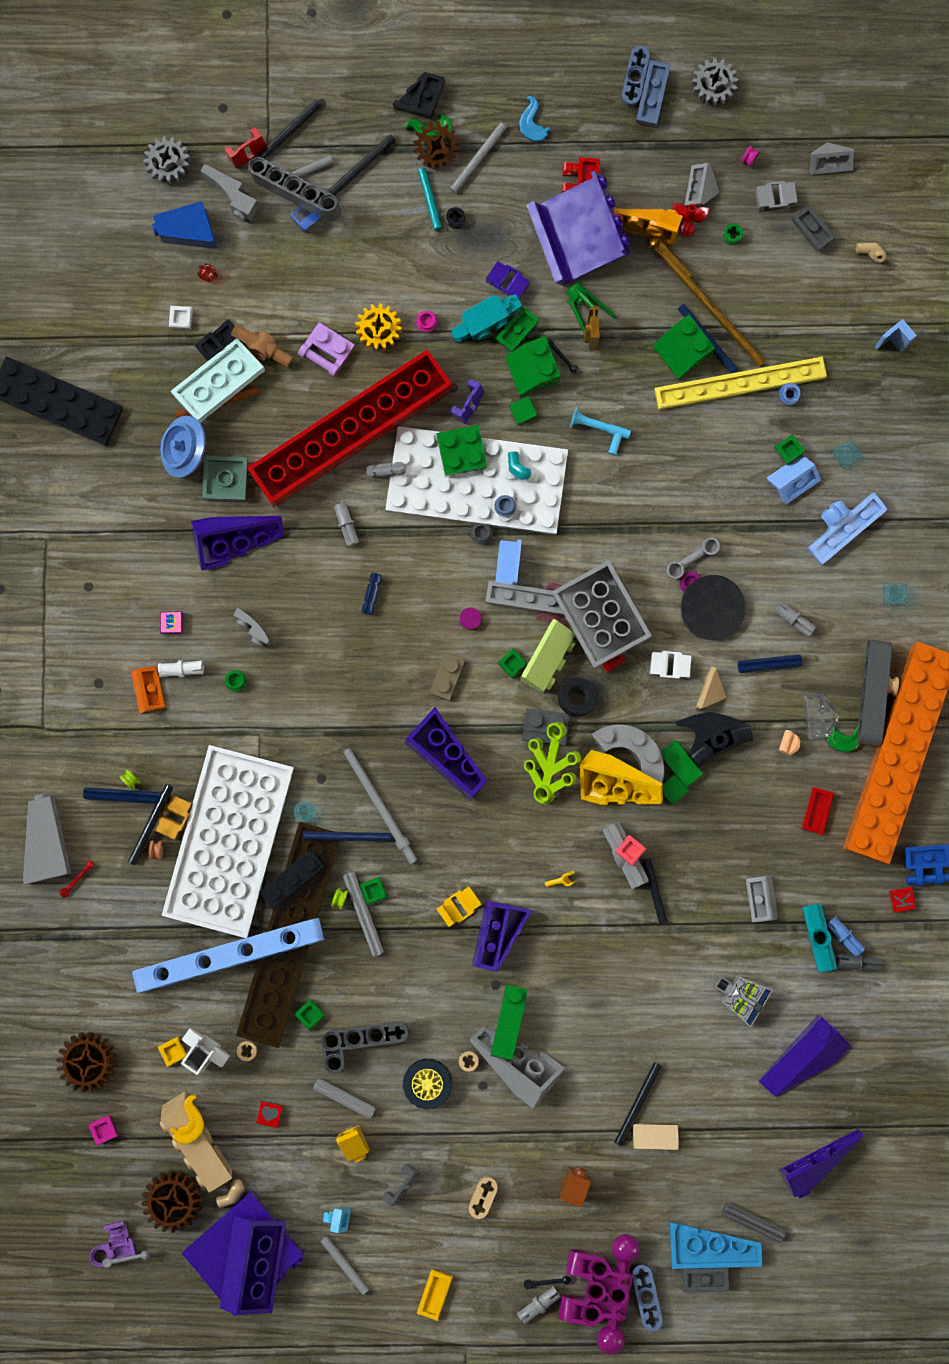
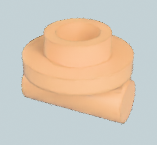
M785 730L779 752L792 755L800 748V738L792 731Z

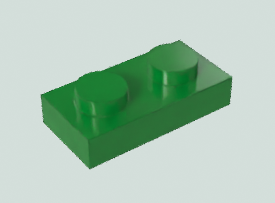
M523 306L496 337V341L511 353L517 349L536 327L540 319Z

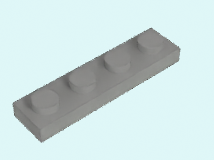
M493 581L488 583L485 604L565 616L551 590Z

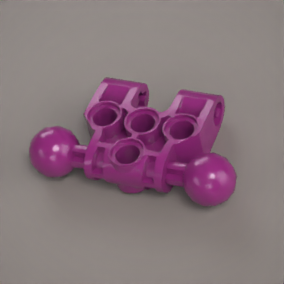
M622 1234L613 1241L612 1253L614 1258L617 1259L616 1268H612L604 1254L578 1249L569 1250L566 1273L586 1278L589 1281L586 1285L585 1297L562 1295L558 1319L593 1327L604 1318H608L606 1327H603L597 1335V1345L607 1355L620 1353L625 1345V1336L620 1330L621 1320H626L633 1279V1273L629 1272L630 1263L635 1261L640 1254L638 1240L629 1234ZM595 1263H604L606 1270L604 1272L595 1271L593 1267ZM593 1285H599L603 1291L599 1295H593L590 1292V1288ZM616 1289H620L625 1293V1296L620 1300L612 1296L613 1291ZM589 1308H595L599 1314L595 1318H590L587 1316L586 1311Z

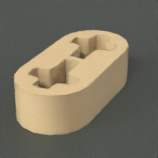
M484 1176L479 1180L469 1203V1213L476 1219H482L488 1214L497 1193V1182L491 1176ZM490 1181L494 1189L488 1190L486 1196L482 1195L484 1187L481 1185ZM480 1199H483L482 1207L485 1210L477 1214L472 1206L474 1204L478 1205Z

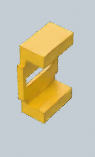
M467 887L462 892L459 890L446 899L444 904L437 908V911L448 927H450L454 923H459L475 912L474 909L482 904L471 888ZM456 896L466 911V916L463 917L451 898Z

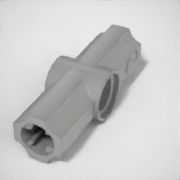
M620 822L602 829L612 849L611 853L618 867L622 869L631 889L649 881L639 859L631 866L615 853L627 838Z

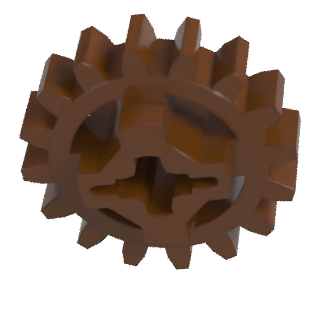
M437 121L436 126H433L432 122H428L429 128L422 125L421 130L423 132L415 133L419 138L412 142L417 144V148L413 149V152H419L420 155L416 159L421 160L423 158L424 166L429 162L431 163V169H434L435 164H438L439 168H443V162L449 165V158H456L453 150L459 149V147L454 146L458 138H452L455 131L451 130L448 132L447 124L442 128L439 121ZM433 130L439 131L436 134V136L433 137L426 135L428 132ZM446 136L449 140V148H447L444 143V139ZM439 139L440 149L432 151L431 141ZM422 142L426 144V154L422 151ZM441 153L445 155L439 160H432L436 154Z

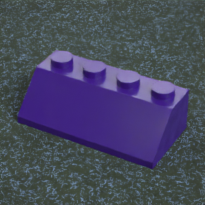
M234 1215L220 1303L221 1309L235 1315L272 1313L286 1228L285 1220L254 1215Z

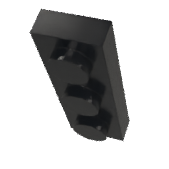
M309 850L261 889L259 893L269 906L274 909L325 866L313 851Z

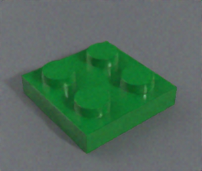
M479 425L436 433L445 477L487 468Z

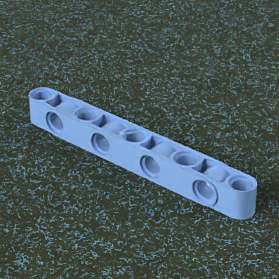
M319 918L141 968L132 971L136 992L138 994L318 943L324 941V936ZM292 931L296 939L292 944H289L287 934ZM248 944H251L253 947V953L250 956H247L245 953V947ZM206 956L211 960L208 968H205L203 965V959ZM164 968H166L169 972V976L166 980H164L161 976V972Z

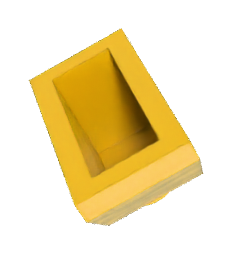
M360 1125L339 1133L336 1138L337 1144L347 1161L354 1160L355 1163L367 1157L366 1153H369L370 1149Z

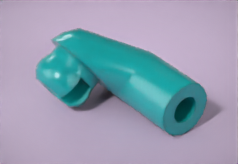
M508 452L509 472L519 480L529 479L532 472L529 468L519 463L518 452Z

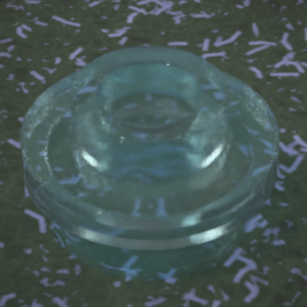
M301 801L295 805L293 813L299 822L307 823L315 817L316 810L309 801ZM303 808H307L309 810L307 816L301 815V810Z

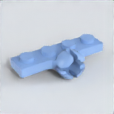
M871 493L852 510L848 509L843 501L834 502L829 506V510L825 509L822 513V519L828 525L827 531L808 546L807 549L818 563L823 565L888 509L875 493Z

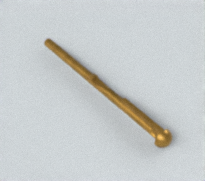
M651 238L647 244L648 250L654 249L759 367L763 365L766 361L725 317L718 305L714 306L707 295L690 278L693 274L661 238Z

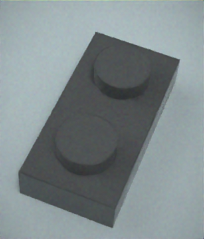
M810 205L806 206L791 219L817 253L836 238Z
M728 1268L682 1269L683 1292L729 1291Z

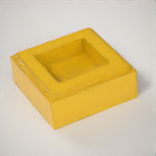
M179 1036L158 1046L167 1067L184 1059L187 1055Z

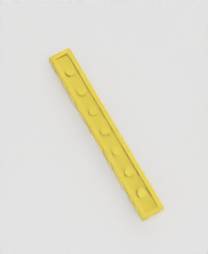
M823 357L657 387L654 391L658 410L781 388L787 383L797 385L827 378Z

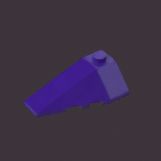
M281 516L210 517L191 521L193 539L201 571L223 567L229 564V560L239 555L243 557L247 555V551L255 547L261 548L284 536Z
M817 1015L760 1078L759 1082L776 1097L835 1064L851 1045L823 1017Z
M856 1129L779 1169L791 1195L794 1198L797 1196L802 1198L810 1194V1189L814 1188L864 1136L862 1131Z

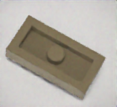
M445 652L429 694L450 701L465 660Z

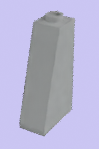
M47 794L34 796L35 800L28 801L23 872L24 884H33L72 874L55 797H48Z

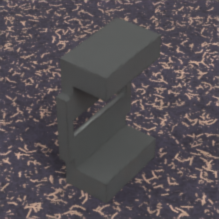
M405 1164L401 1169L408 1175V1178L401 1185L397 1193L393 1195L391 1192H385L381 1197L391 1206H396L420 1173L410 1164Z

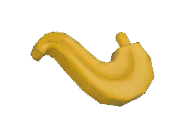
M195 1094L188 1096L184 1102V1109L188 1115L189 1123L185 1126H180L178 1130L170 1128V1131L174 1134L173 1138L177 1143L187 1145L197 1140L203 1132V1117L193 1104V1100L197 1099Z

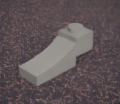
M204 164L201 169L203 179L217 187L231 202V210L236 218L242 221L246 219L251 222L259 208L257 200L243 193L244 188L241 182Z

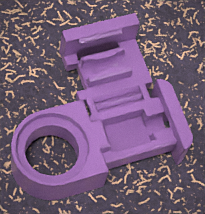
M125 1220L104 1226V1230L110 1233L109 1242L96 1246L90 1253V1261L96 1267H104L102 1262L97 1261L95 1258V1252L100 1249L104 1250L107 1258L111 1260L137 1255V1249H134V1238L129 1237Z

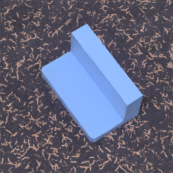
M902 319L883 334L874 347L878 350L890 340L902 352L917 335Z
M803 455L767 477L768 482L777 488L780 498L785 504H788L821 481L815 464Z
M500 540L495 582L517 585L522 540H517V542Z

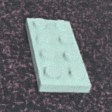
M236 338L171 390V393L187 412L201 423L262 374L265 369Z

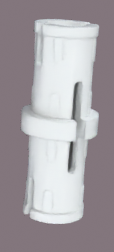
M178 660L177 663H159L158 673L159 677L179 676V678H183L185 675L204 674V665L202 660L193 662Z

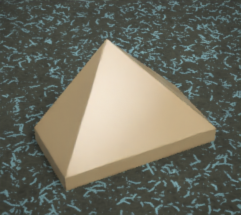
M713 666L709 668L695 707L698 711L727 698L717 669Z

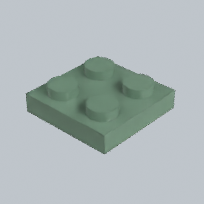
M204 456L202 499L246 501L248 458Z

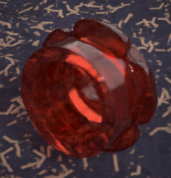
M207 263L204 266L199 265L197 275L202 280L212 283L214 278L218 277V274L215 272L216 268Z

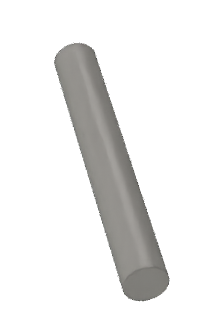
M327 156L291 173L301 178L333 164L331 156Z
M328 1236L324 1237L320 1242L360 1293L364 1295L369 1290L367 1285Z

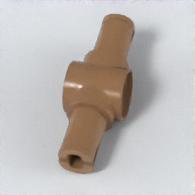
M236 324L231 333V336L247 344L249 352L256 359L270 360L271 358L286 368L293 359V356L277 348L275 339L266 332L252 333Z

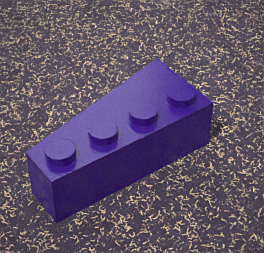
M436 707L431 710L406 738L405 744L470 801L486 784L487 780L471 757L468 756L462 744L452 733Z

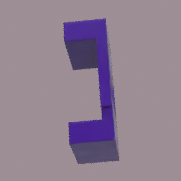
M497 261L486 277L488 284H493L495 288L508 296L516 294L519 300L530 285V281L522 277V273L509 265L505 266ZM513 271L516 274L506 289H502L501 285L509 273Z
M469 379L467 383L471 394L465 402L463 409L461 410L453 406L450 411L454 419L464 424L471 417L485 393L482 385L472 379ZM471 400L474 404L472 408L469 405Z

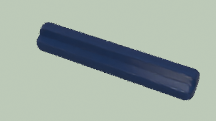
M798 654L742 660L737 663L739 673L800 667L802 665V657Z

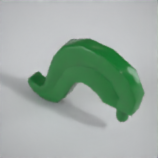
M440 113V119L437 121L441 123L442 128L447 124V131H451V120L448 116L444 117L443 113ZM411 119L405 124L404 129L413 128L416 132L422 133V125L426 128L429 127L416 119ZM433 130L428 132L426 135L433 137L436 136V134L439 131ZM439 139L431 141V143H438Z
M832 725V731H828L826 738L829 746L836 751L847 753L857 749L860 745L857 744L858 726L851 736H845L841 732L836 731V725Z

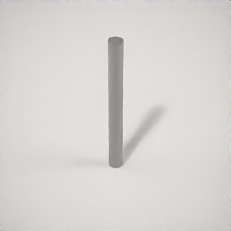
M499 123L450 187L453 193L456 194L506 130L507 127L503 123Z

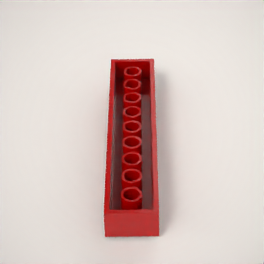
M427 349L254 462L247 469L272 507L275 508L452 391V383Z

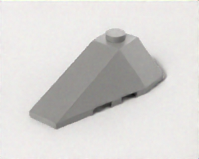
M483 1026L471 1037L470 1042L512 1092L534 1109L547 1095L565 1068L547 1054L542 1052L537 1054L527 1049L528 1046L522 1043L520 1046L516 1044L512 1061L490 1056L495 1031Z

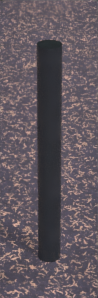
M317 99L311 103L255 157L266 159L322 106Z
M391 134L337 181L328 190L329 193L335 196L396 141Z
M166 783L128 863L132 865L137 864L174 788L172 785Z
M656 1062L653 1063L614 1141L619 1146L623 1145L662 1067Z

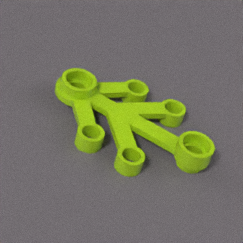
M561 722L551 723L547 727V735L551 739L547 758L542 750L543 741L540 738L531 739L528 743L529 749L534 753L537 760L534 758L526 760L524 768L529 772L536 785L534 798L541 804L551 803L555 798L556 791L565 786L575 784L577 780L573 772L563 774L560 780L552 783L553 775L581 761V755L577 751H573L556 763L560 741L567 732L565 725ZM534 742L538 744L537 748H535ZM572 755L575 756V762L571 759ZM539 764L544 772L543 779L537 771ZM567 776L571 778V782H568Z

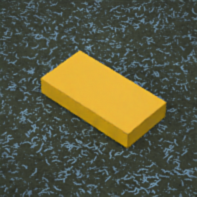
M431 1269L417 1314L438 1321L453 1278L452 1275Z

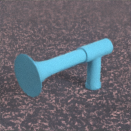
M577 406L570 423V428L572 425L582 424L614 435L608 453L615 456L618 454L617 451L621 438L628 439L631 430L588 418L578 411Z

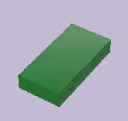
M676 740L661 751L663 761L685 787L689 786L703 774Z

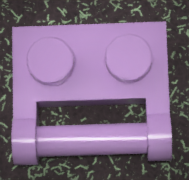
M318 323L306 342L299 349L298 355L303 358H309L328 370V374L335 377L355 348V345L323 324ZM312 346H315L336 359V362L332 364L310 349Z

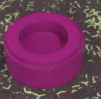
M686 572L680 578V589L684 592L700 576L695 572Z
M466 608L460 614V623L465 629L474 630L481 623V614L475 608Z

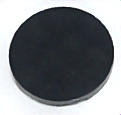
M720 575L700 577L693 581L682 595L681 617L683 623L691 633L699 638L706 640L724 639L732 635L740 627L745 616L744 596L739 587L726 577Z

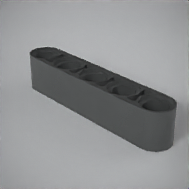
M261 157L253 158L249 162L248 169L254 182L326 221H336L340 217L341 209L339 203L331 193Z
M868 640L857 744L878 747L882 744L892 653L891 642Z

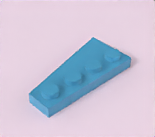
M669 1221L672 1269L762 1267V1247L760 1242Z

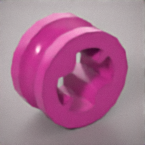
M750 145L740 162H746L750 168L760 151L753 150V146Z

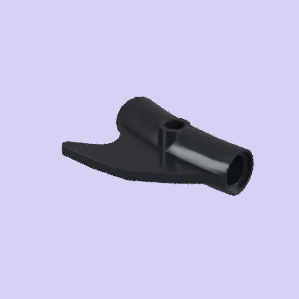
M715 712L692 715L676 722L677 726L690 728L695 732L694 743L687 754L699 769L722 753L753 741L752 730L748 722L744 723ZM716 737L721 738V744L716 742Z

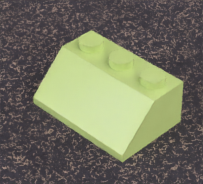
M553 619L524 670L521 682L544 693L545 689L550 691L556 680L553 678L555 671H561L566 662L563 659L566 651L571 653L577 642L573 640L575 633L559 621Z

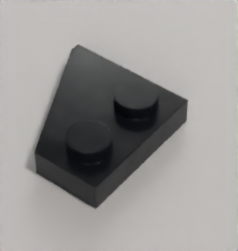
M424 72L417 79L416 83L406 89V94L399 100L396 99L394 101V109L432 119L445 84V77Z

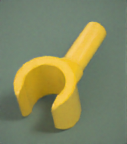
M569 871L558 879L546 881L545 886L549 887L557 884L570 886L577 882V880L570 881L568 878L569 875L575 872Z

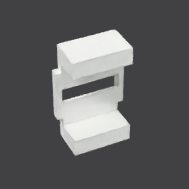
M652 652L649 675L688 679L690 677L691 656L682 655L680 652ZM669 654H674L672 676L667 675Z

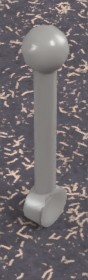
M142 1251L141 1254L112 1260L105 1258L102 1264L108 1268L115 1263L140 1258L146 1260L149 1258V1252Z

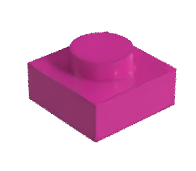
M111 1115L88 1124L96 1145L119 1135Z

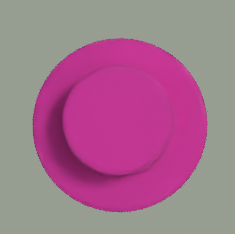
M423 311L417 316L416 324L419 330L428 333L435 330L438 321L433 312Z

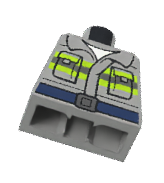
M736 976L733 982L721 977L715 986L716 989L725 994L721 1003L750 1027H752L773 991L740 976Z

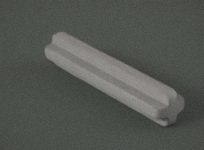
M320 1078L314 1084L313 1089L367 1118L373 1116L375 1112L374 1106Z

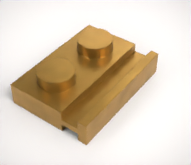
M598 307L589 308L587 319L589 324H585L584 342L588 343L589 350H597L600 339L599 316H597Z

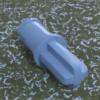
M837 916L826 924L839 939L838 942H842L854 956H859L865 950V947L852 934V930L849 931Z

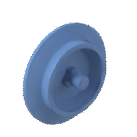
M192 416L177 418L163 435L160 447L162 463L165 470L173 477L184 478L189 476L197 469L203 458L206 444L205 432L201 423Z

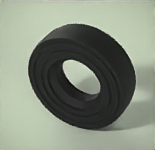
M578 677L571 678L560 687L558 703L566 714L573 717H582L589 714L596 706L597 692L593 684L588 680ZM573 690L582 691L586 697L585 702L581 705L572 703L569 697L570 692Z

